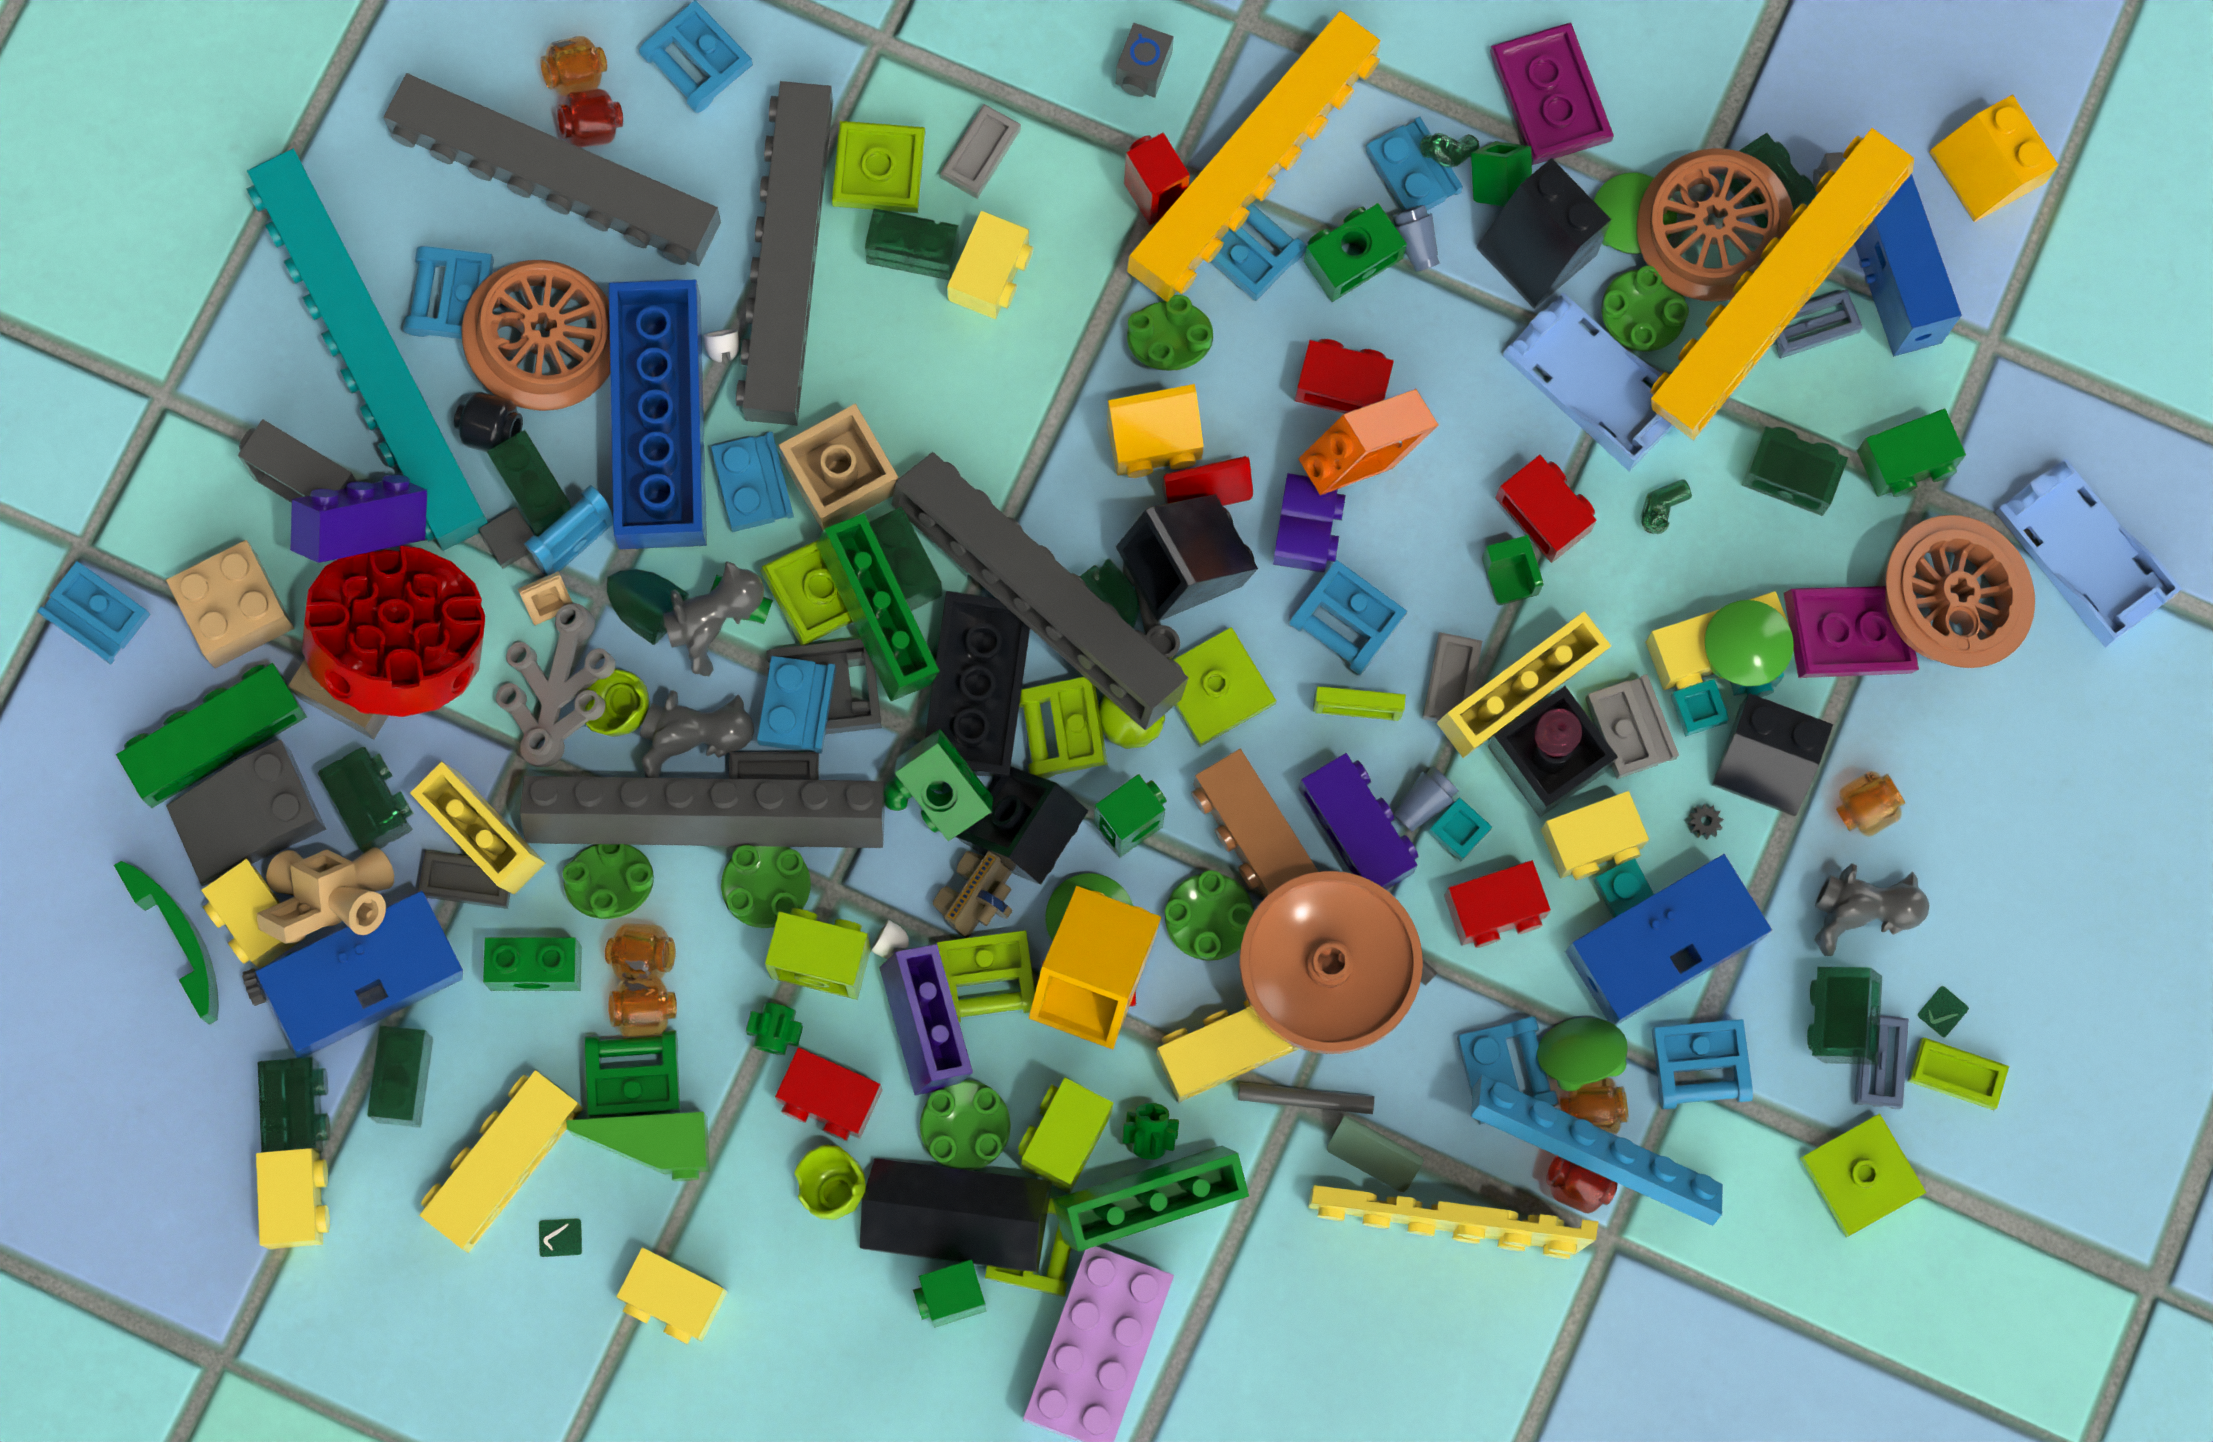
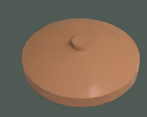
M1321 871L1305 874L1287 881L1271 892L1260 903L1248 922L1242 939L1239 957L1243 990L1249 1005L1259 1020L1273 1034L1292 1046L1322 1054H1342L1357 1051L1378 1042L1392 1032L1408 1013L1416 998L1423 968L1422 949L1417 930L1400 902L1390 892L1373 881L1359 875L1338 871Z

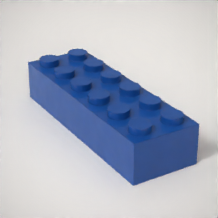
M697 280L609 283L613 530L619 549L707 546L701 296Z

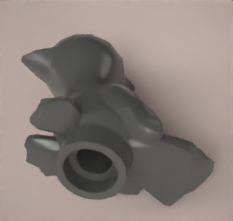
M726 561L721 581L709 594L695 596L683 601L676 589L670 591L673 611L663 613L669 641L672 648L686 644L691 661V670L694 674L710 676L713 672L712 662L707 655L708 647L719 634L726 618H733L736 624H739L742 618L748 620L750 615L760 606L764 596V586L762 580L755 572L749 569H740L734 563Z
M674 690L669 692L664 707L653 703L647 712L640 731L641 737L653 741L650 750L641 761L645 778H659L662 764L672 756L687 752L702 743L708 745L706 756L715 753L718 758L746 747L753 737L754 723L750 715L744 710V703L741 697L737 695L724 707L708 713H701L678 705V694Z
M1853 863L1841 872L1839 879L1830 875L1823 884L1815 903L1816 908L1827 912L1824 926L1814 939L1823 955L1833 956L1838 937L1844 931L1864 926L1875 919L1883 922L1881 932L1890 930L1893 935L1902 930H1909L1919 926L1928 915L1929 901L1924 892L1918 887V878L1912 871L1898 884L1887 888H1878L1865 881L1855 879L1857 865Z

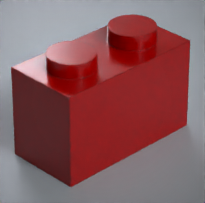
M1164 132L1153 138L1147 135L1136 140L1129 147V151L1126 152L1124 185L1148 224L1152 225L1164 216L1189 187L1190 174Z
M1319 339L1318 342L1309 340L1295 402L1345 414L1383 401L1394 360L1387 359L1383 353L1372 349H1362L1358 352L1343 348V344L1332 339Z
M1538 455L1499 487L1495 499L1526 535H1529V538L1545 557L1553 563L1592 531L1597 519L1593 516L1595 515V510L1591 503L1583 495H1575L1566 485L1567 479L1560 467L1552 461L1547 463L1541 455Z
M1533 860L1448 887L1444 894L1461 945L1473 942L1475 948L1484 947L1501 940L1499 933L1514 928L1517 934L1538 929L1543 926L1541 920L1545 919L1551 911Z
M798 1047L775 1098L778 1103L784 1105L781 1110L783 1114L803 1123H806L809 1116L825 1124L822 1131L847 1142L850 1135L858 1139L861 1138L881 1095L882 1086L880 1083Z

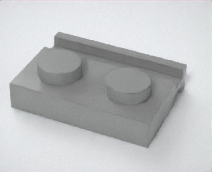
M1647 674L1632 681L1628 680L1589 693L1586 696L1585 700L1596 728L1618 756L1612 766L1616 779L1677 759L1679 753Z

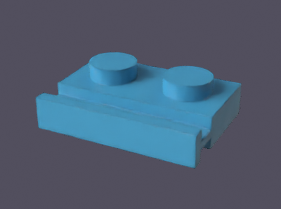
M1421 117L1414 119V122L1406 126L1398 127L1366 145L1365 151L1402 211L1419 205H1425L1426 210H1429L1445 202V199L1462 192L1463 186Z
M768 432L766 435L756 438L751 436L711 446L732 532L773 523L775 520L786 517L788 519L794 518L773 432Z
M76 561L49 595L51 598L44 607L41 606L37 610L42 617L110 665L115 661L114 657L120 649L126 647L151 615L145 608L78 561Z
M771 656L757 737L758 745L798 751L803 749L812 750L815 753L822 754L836 674L835 664L820 665L813 661Z

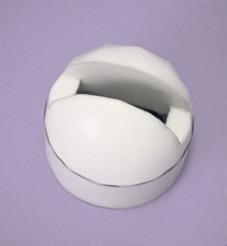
M726 329L703 335L705 349L712 360L721 363L722 353H727L729 361L736 357L740 344L738 330Z
M887 920L871 951L882 958L889 959L895 952L902 951L909 946L906 931L899 925Z

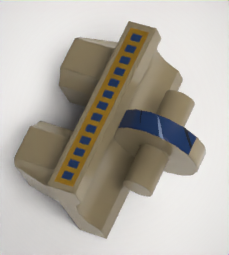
M967 851L958 863L956 870L962 878L968 880L962 891L958 893L945 886L941 888L933 900V905L944 916L945 920L958 934L965 938H969L979 922L987 926L995 914L1008 919L1012 913V909L1004 903V900L1012 890L1005 884L1012 872L1000 862L1001 859L990 851L987 852L985 857Z

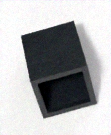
M1551 158L1519 185L1478 243L1476 249L1535 309L1597 256L1612 219Z
M1216 494L1146 509L1116 546L1157 622L1242 587L1258 570L1251 549L1243 543L1233 525L1230 512L1222 506Z

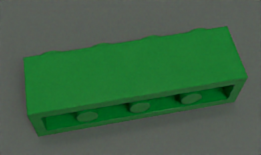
M865 513L825 528L816 545L890 702L930 686L939 673V669Z
M274 663L268 666L258 665L243 674L241 677L242 681L229 689L222 687L210 692L203 698V704L189 712L187 710L176 712L163 722L164 727L150 735L148 733L139 734L125 743V749L117 753L116 756L141 799L148 806L153 808L307 718L304 710Z
M1221 1145L1053 1199L1064 1243L1080 1252L1249 1197L1238 1152Z

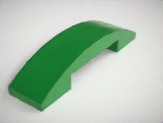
M123 861L116 863L114 867L135 904L144 911L158 905L194 969L191 973L180 978L179 982L199 1017L209 1025L218 1020L219 1007L216 976L207 947L198 929L181 905L154 880L130 864Z

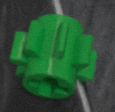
M764 1002L761 1013L750 1011L745 1032H747V1035L755 1037L752 1047L776 1055H785L788 1045L798 1047L803 1026L801 1022L794 1021L796 1010L783 1005Z
M1141 1104L1136 1108L1135 1113L1127 1112L1126 1123L1123 1125L1122 1142L1132 1143L1133 1153L1142 1159H1159L1164 1156L1166 1150H1175V1140L1178 1139L1179 1120L1169 1119L1168 1109L1161 1104Z

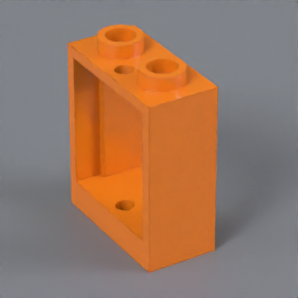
M1417 389L1343 414L1298 460L1318 493L1323 495L1393 469L1439 425Z

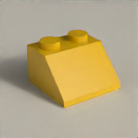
M2013 94L1974 115L1929 151L1974 222L2046 184L2059 165Z
M1195 384L1108 400L1107 431L1117 476L1127 474L1129 478L1144 477L1153 473V469L1170 466L1172 470H1181L1192 467L1196 464V460L1202 459L1204 445Z

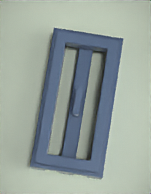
M1846 289L1806 302L1793 319L1839 304L1843 305L1844 310L1784 329L1774 341L1778 346L1777 353L1779 358L1791 356L1860 333L1863 327L1848 290ZM1847 319L1849 320L1848 324L1790 343L1787 341L1789 338Z
M1873 1014L1861 1015L1855 1094L1856 1105L1868 1104L1873 1105V1107L1903 1108L1908 1018ZM1873 1025H1878L1874 1094L1872 1095L1868 1094ZM1889 1026L1896 1027L1891 1097L1884 1096Z

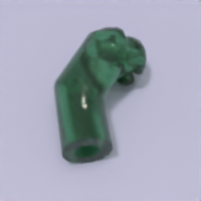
M1435 133L1434 135H1425L1420 141L1419 149L1423 157L1432 158L1439 165L1453 168L1469 159L1471 152L1479 149V141L1470 134L1455 140L1445 134Z
M1685 479L1678 480L1647 494L1640 515L1641 524L1645 531L1652 534L1665 532L1670 524L1668 518L1671 507L1692 498L1690 487Z

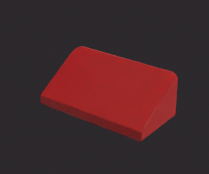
M1243 456L1165 474L1163 476L1162 490L1166 504L1213 494L1217 495L1222 506L1252 499L1253 485L1249 457Z

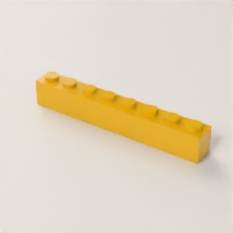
M1340 10L1129 255L1127 272L1166 302L1176 292L1184 294L1194 282L1197 273L1194 271L1202 261L1210 263L1217 256L1224 244L1221 239L1229 229L1236 232L1247 220L1250 211L1246 208L1256 198L1259 201H1263L1269 195L1276 184V180L1273 178L1282 168L1288 171L1293 167L1302 153V149H1300L1302 144L1308 137L1315 140L1328 123L1326 116L1334 107L1340 110L1349 101L1354 92L1352 86L1360 77L1366 80L1373 73L1380 62V59L1376 56L1381 40Z
M1871 128L1864 138L1858 135L1852 140L1843 154V158L1846 160L1836 172L1830 169L1821 178L1815 188L1818 194L1808 206L1802 203L1794 211L1788 221V225L1791 226L1781 240L1778 237H1774L1768 243L1760 256L1763 262L1754 273L1748 270L1741 276L1733 288V292L1736 295L1725 307L1720 304L1715 308L1705 323L1708 327L1706 332L1698 341L1692 338L1681 350L1678 356V360L1681 362L1671 374L1664 372L1650 390V393L1653 394L1651 398L1652 410L1693 441L1913 172L1914 157L1875 129Z

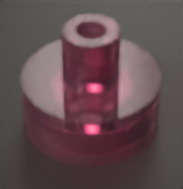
M1554 709L1545 713L1535 729V739L1539 748L1546 754L1556 757L1571 753L1578 745L1582 736V727L1578 718L1573 713L1564 709Z

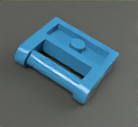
M696 0L647 39L639 49V54L648 63L654 62L688 98L687 104L696 113L705 110L711 104L714 97L753 65L752 58ZM672 42L708 78L702 85L699 86L665 51L666 47Z
M1251 203L1246 208L1250 211L1246 221L1282 252L1275 257L1240 227L1236 232L1229 229L1221 239L1224 244L1211 263L1253 300L1257 301L1290 266L1294 265L1304 255L1307 245L1299 238L1293 239Z
M428 246L417 247L415 262L418 264L411 312L410 316L405 317L403 331L418 337L432 335L462 339V320L467 303L476 288L492 274L494 258L492 254ZM445 266L446 270L438 318H430L427 316L435 268Z
M592 485L581 493V500L539 537L533 535L524 543L525 547L532 554L537 567L545 576L560 572L613 525V516L607 501Z
M1336 560L1297 610L1289 624L1299 632L1302 629L1307 631L1351 663L1349 668L1358 675H1361L1404 619L1407 610ZM1319 606L1326 609L1368 640L1362 650L1313 615Z
M1528 1017L1457 1036L1472 1096L1473 1086L1481 1075L1497 1082L1508 1084L1513 1089L1519 1091L1506 1042L1507 1039L1518 1037L1534 1094L1531 1097L1539 1101H1545L1553 1107L1559 1105L1556 1091H1551L1547 1074L1542 1070L1538 1062L1537 1050L1539 1044L1535 1032L1539 1031L1536 1017Z
M1743 1019L1654 1027L1652 1029L1658 1077V1096L1662 1110L1675 1109L1677 1104L1733 1098H1736L1737 1102L1753 1100V1087ZM1733 1067L1734 1080L1675 1086L1674 1073Z

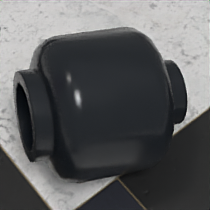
M478 392L473 394L466 404L461 403L458 406L454 417V427L459 429L460 439L465 446L492 454H501L508 447H514L517 444L522 432L523 417L517 412L516 405L511 400Z

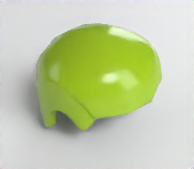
M615 668L609 677L597 680L586 689L596 692L604 699L606 705L605 711L600 718L589 720L585 723L591 731L611 737H618L633 733L643 724L649 709V694L643 680L636 674ZM595 700L587 703L585 711L590 710L594 706Z
M1105 694L1102 695L1098 705L1104 736L1112 743L1125 749L1147 746L1159 736L1165 723L1164 714L1145 731Z
M821 1145L808 1151L795 1169V1176L799 1184L798 1198L805 1209H808L811 1214L819 1219L837 1220L855 1211L865 1193L866 1183L861 1165L840 1146Z

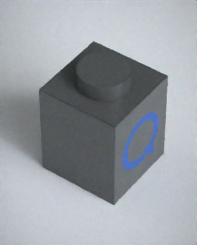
M1133 23L1116 67L1115 84L1121 86L1125 92L1131 95L1143 97L1146 94L1155 98L1172 55L1174 36Z

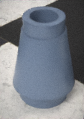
M1419 205L1392 215L1396 229L1407 243L1405 253L1411 264H1413L1415 272L1440 264L1437 257L1438 251L1432 213H1427L1425 205Z
M1433 766L1427 773L1421 772L1393 815L1413 832L1418 826L1420 827L1454 803L1452 797L1459 790Z

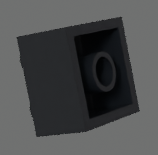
M1566 686L1494 734L1487 746L1539 818L1611 769L1618 758Z

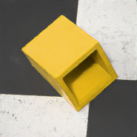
M1076 886L1042 965L1029 1019L1113 1050L1152 949L1161 916L1150 913L1144 908L1131 906L1109 898L1101 892L1090 891Z

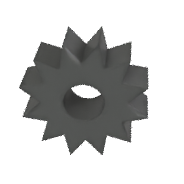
M1705 803L1702 809L1696 806L1694 808L1695 813L1689 814L1692 820L1688 825L1693 826L1691 833L1697 832L1698 838L1704 835L1706 840L1710 835L1716 837V830H1722L1723 828L1719 824L1724 820L1718 817L1720 811L1714 812V805L1708 809ZM1701 818H1708L1710 825H1703Z
M253 968L242 972V977L252 1005L257 1006L265 1003L266 997L257 981L255 973L257 970Z

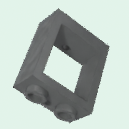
M264 419L261 420L256 429L251 428L247 431L239 445L240 452L238 457L253 479L291 503L292 499L310 496L311 491L315 489L335 491L347 488L348 483L357 482L350 471Z

